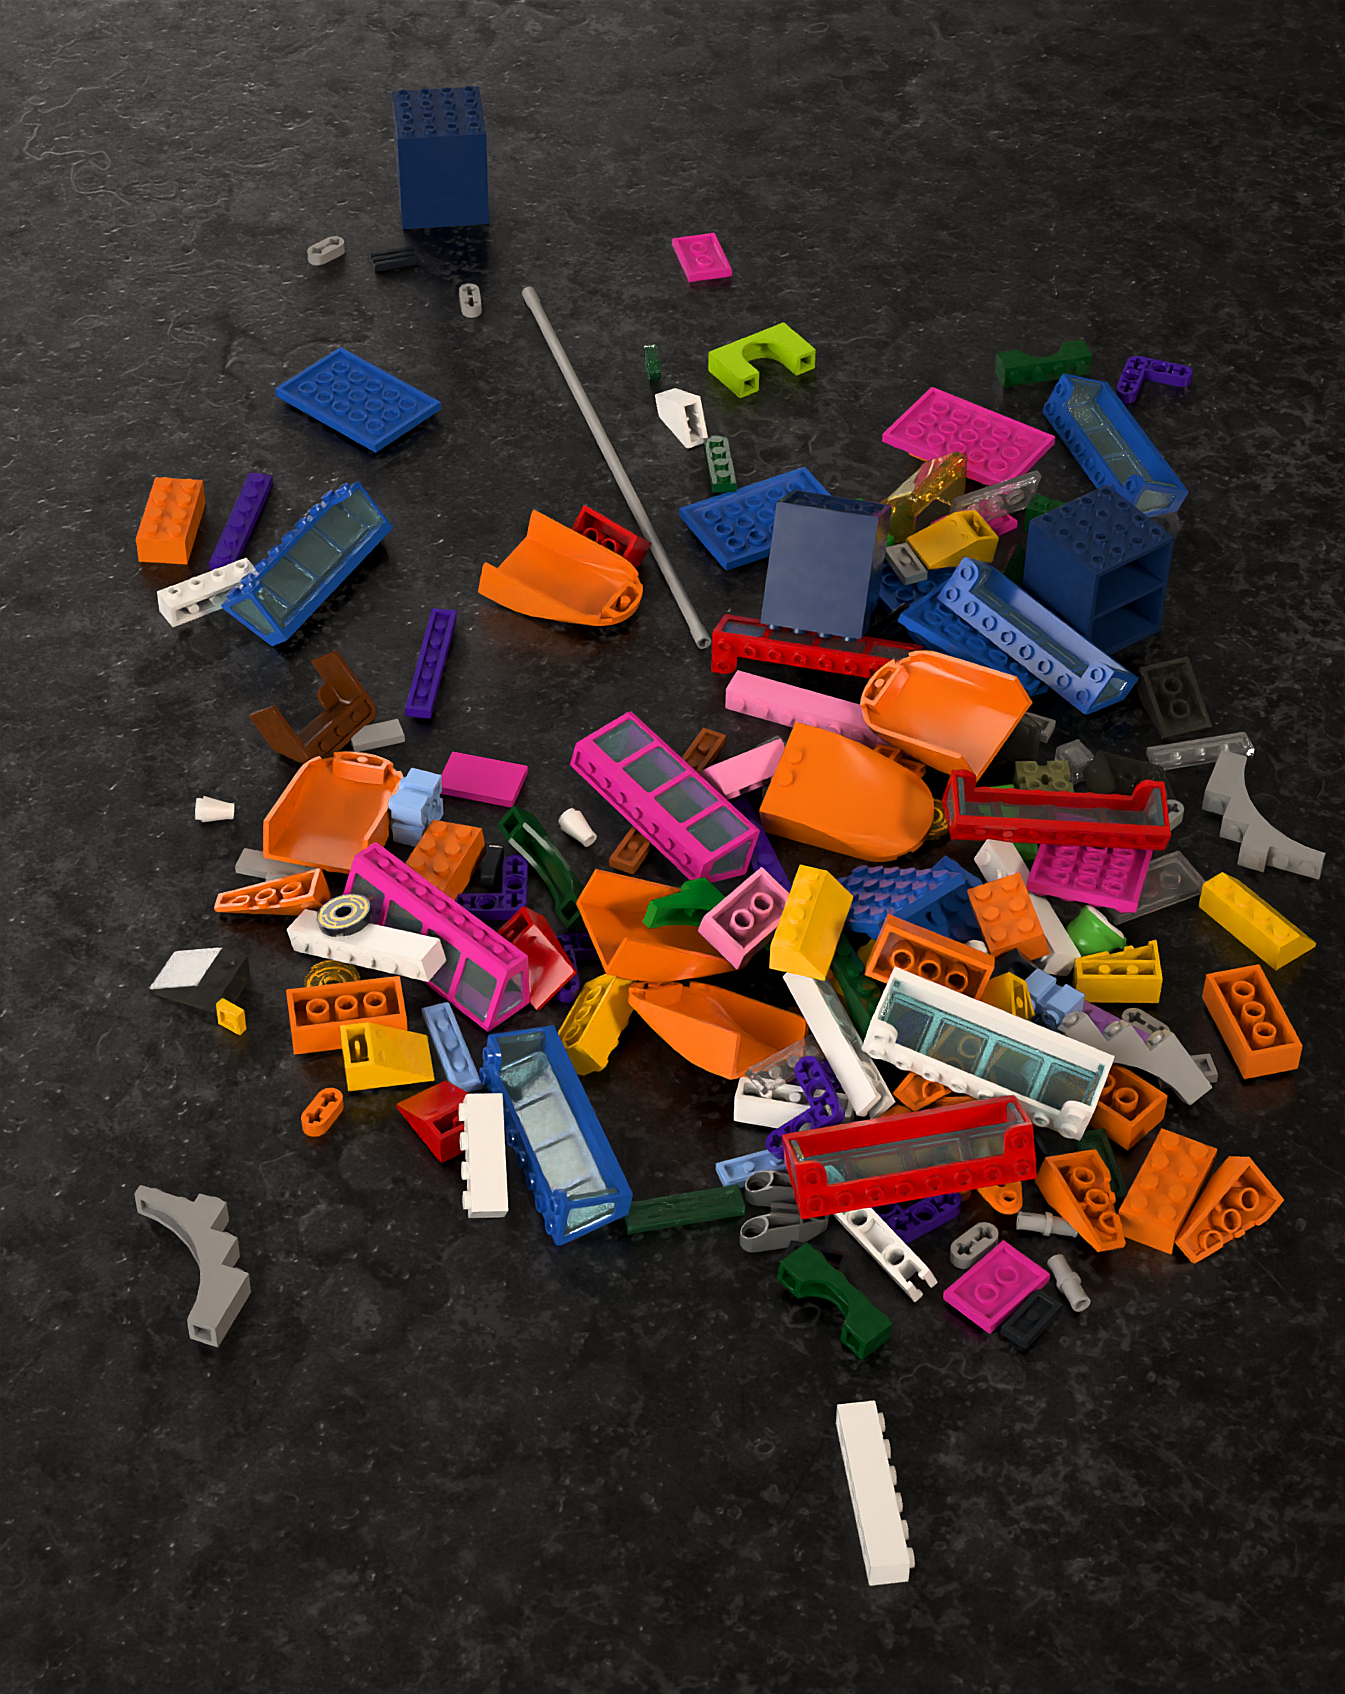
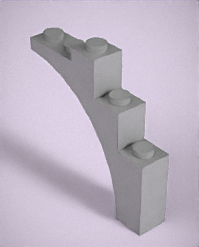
M1221 750L1205 789L1202 809L1224 815L1219 837L1242 843L1237 865L1264 872L1266 865L1319 879L1326 853L1306 847L1286 837L1271 826L1259 814L1249 798L1244 779L1247 756Z
M1080 1010L1077 1013L1074 1011L1062 1019L1063 1024L1057 1028L1061 1035L1115 1056L1113 1063L1138 1067L1152 1073L1166 1083L1182 1101L1189 1105L1213 1088L1174 1033L1166 1029L1155 1031L1147 1038L1148 1042L1144 1043L1132 1025L1121 1020L1109 1024L1102 1035L1090 1017ZM1032 1057L1024 1063V1069L1018 1074L1025 1083L1034 1087L1043 1063L1041 1060ZM1050 1066L1045 1079L1063 1069Z
M140 1185L134 1193L137 1212L160 1222L173 1231L188 1246L198 1263L200 1285L196 1302L187 1319L190 1338L218 1347L251 1293L249 1273L234 1267L240 1257L238 1237L228 1232H223L229 1222L227 1202L217 1197H210L200 1193L196 1200L192 1202L185 1197H177L164 1193L157 1188Z

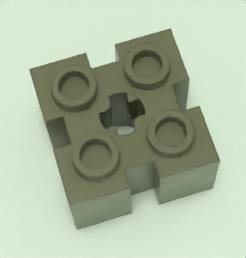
M1068 760L1047 761V764L1043 766H1038L1036 761L1015 762L1013 777L1015 789L1074 792L1073 784L1070 782L1071 774ZM1019 809L1018 818L1041 819V816H1046L1044 811ZM1052 811L1053 813L1073 816V812Z

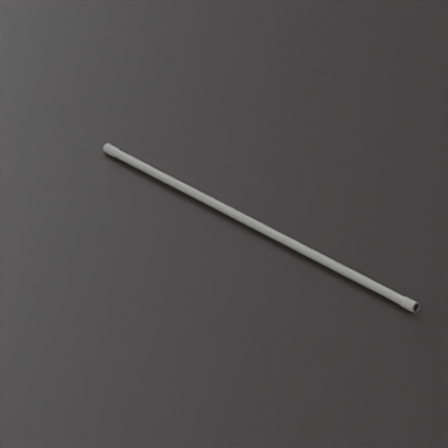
M533 287L524 288L522 295L531 309L645 539L652 543L650 549L690 627V632L698 648L704 649L709 647L711 638L696 614L540 304V299Z

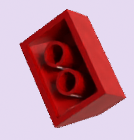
M585 505L571 528L573 531L622 556L635 568L641 564L652 544Z

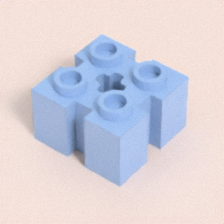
M411 768L407 776L401 779L397 793L391 796L388 804L392 816L390 829L393 831L394 842L416 847L432 820L440 821L443 816V798H440L442 792L441 775Z
M1039 968L1025 980L1035 1012V1016L1031 1018L1032 1023L1061 1034L1057 1028L1063 1024L1062 1019L1071 1012L1075 1011L1077 1013L1079 1010L1082 1011L1085 994L1067 984L1063 987L1057 985L1055 977Z

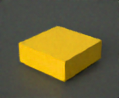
M224 998L216 1003L218 1024L241 1035L246 1030L244 1010Z

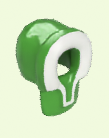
M1085 905L1080 910V914L1065 928L1081 957L1105 951L1112 954L1116 948H1121L1124 951V947L1128 946L1126 943L1127 939L1122 932L1110 924L1107 918L1091 905Z

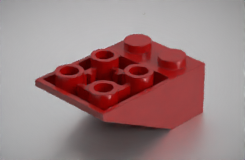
M523 906L497 932L528 956L529 1000L537 1010H540L577 973L546 918L539 913ZM519 972L511 980L522 992V972Z
M447 1080L396 1104V1108L440 1163L465 1152V1150L460 1149V1133L465 1131L464 1121H459V1103H463L466 1095L469 1093Z

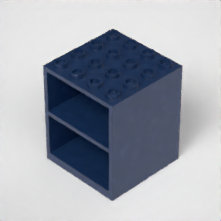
M443 87L442 89L422 88L420 90L408 91L402 89L392 91L396 174L402 229L489 224L487 140L479 87Z
M1109 485L1103 486L1030 520L1022 589L1110 656L1160 631L1174 537Z
M792 490L777 501L760 623L767 624V628L781 630L782 627L792 628V632L799 634L813 631L817 632V636L832 638V635L842 636V640L848 642H857V639H862L875 624L892 505Z

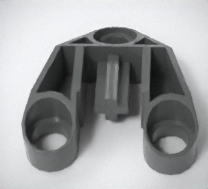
M764 1170L752 1174L746 1180L745 1199L747 1202L756 1206L771 1207L770 1214L749 1219L743 1224L740 1230V1245L744 1250L748 1252H761L789 1247L791 1240L804 1243L828 1228L829 1215L821 1216L823 1220L815 1218L801 1220L789 1175L775 1170ZM753 1187H762L760 1190L751 1191ZM750 1233L759 1234L758 1236L751 1238L745 1237L747 1234Z

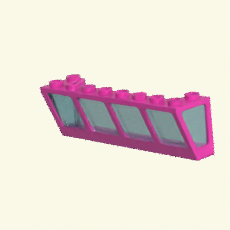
M627 712L576 743L570 766L689 880L705 877L712 883L746 874L760 830L633 712Z
M377 842L355 855L343 895L359 894L368 899L373 910L369 923L440 939L446 962L428 982L423 981L425 984L487 1032L530 1003L528 956Z

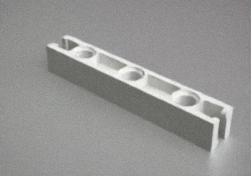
M787 972L783 979L856 1114L865 1117L869 1112L871 1119L879 1118L895 1103V1100L872 1058L867 1053L861 1051L863 1042L828 978L826 977V980L823 981Z
M832 1166L825 1167L827 1181L831 1182L830 1184L845 1182ZM872 1208L832 1214L914 1302L923 1295L919 1289L915 1288L911 1281L908 1283L906 1281L915 1272H919V1277L922 1280L925 1279L931 1288L938 1283L930 1269ZM867 1220L864 1224L858 1226L861 1221ZM904 1258L901 1263L894 1265L897 1260Z

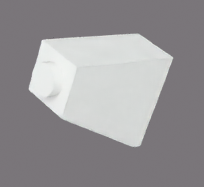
M677 388L655 394L659 417L686 448L703 444L704 438H708L700 396Z

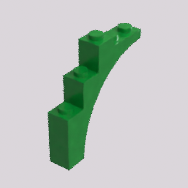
M705 877L684 882L679 893L651 900L647 906L643 923L649 929L673 925L699 927L703 917L726 897ZM772 940L763 947L769 952Z

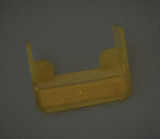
M955 451L924 462L920 469L887 499L881 502L882 504L892 505L888 533L893 535L895 545L907 543L906 539L915 534L917 515L933 500L937 499L957 509L963 507L968 461L966 454Z

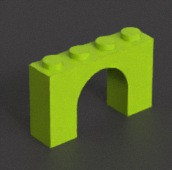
M783 322L710 351L708 371L736 396L742 398L759 391V371L748 361L758 358L774 359L781 362L797 376L815 368L816 349Z

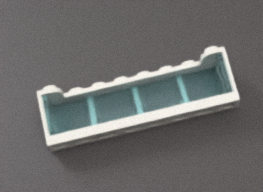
M897 967L893 969L861 1051L874 1059L885 1060L901 1070H909L919 1074L928 1081L938 1082L950 1087L954 1092L965 1093L977 1098L978 1101L1015 1095L1030 1121L1035 1125L1050 1128L1066 1138H1074L1079 1141L1094 1113L1115 1057Z

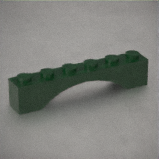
M513 805L498 822V828L506 840L523 855L545 881L555 901V912L566 929L575 933L588 932L576 904L584 890V886L536 816Z
M842 932L830 969L838 980L845 996L851 1022L864 1043L869 1025L883 993L874 979L865 975L866 967ZM889 1003L881 1021L894 1027L897 1014Z

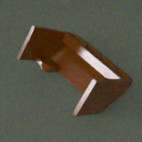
M337 650L314 658L311 661L325 681L317 692L318 702L324 711L298 735L292 730L275 704L249 715L252 722L275 752L301 764L317 756H320L322 759L333 757L334 752H338L358 731L368 725L376 716L374 702Z

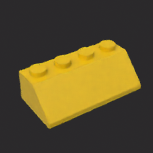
M804 865L799 866L771 943L770 969L823 981L826 980L853 901V895L828 871Z
M1222 872L1203 883L1199 908L1275 971L1316 946V942L1238 879Z
M604 974L586 982L558 1031V1035L577 1074L584 1076L594 1071L599 1072L607 1065V1058L610 1052L618 1045V1038L621 1032L628 1026L630 1022L629 1017L635 1010L628 1003V993L630 985L637 982L636 980Z

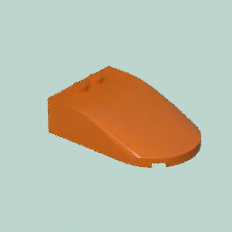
M533 510L527 537L498 568L487 562L483 564L478 593L511 610L533 617L566 623L607 626L622 622L635 613L641 601L643 584L640 583L639 573L635 567L625 558L542 513Z
M927 650L909 652V656L897 662L893 659L883 665L871 677L861 697L860 706L863 712V719L870 730L888 743L938 771L950 775L952 770L966 769L976 775V783L1033 703L1016 676L938 652Z
M799 722L794 724L759 810L764 832L871 862L897 860V857L917 850L929 836L935 817L932 794L926 783L917 774L861 743Z
M334 752V757L322 759L320 756H317L307 761L297 771L264 819L263 858L321 868L328 872L349 874L356 854L375 842L384 848L391 830L390 821L392 816L388 804L391 796L395 795L399 789L400 781L403 778L402 772L396 771L393 768V763L389 760L363 752Z
M595 869L576 902L607 975L630 980L662 982L706 977L736 971L737 969L698 932V926L673 925L649 929L643 923L647 906L651 900L679 893L681 888ZM750 958L744 965H742L738 970L743 969L744 967H746V966L748 965V963L750 962L751 958Z
M638 981L629 987L628 1003L646 1023L688 1061L711 1073L730 1080L741 1077L752 1078L758 1073H773L775 1069L796 1065L801 1058L805 1057L809 1025L803 1016L717 986L690 981L689 986L675 981Z

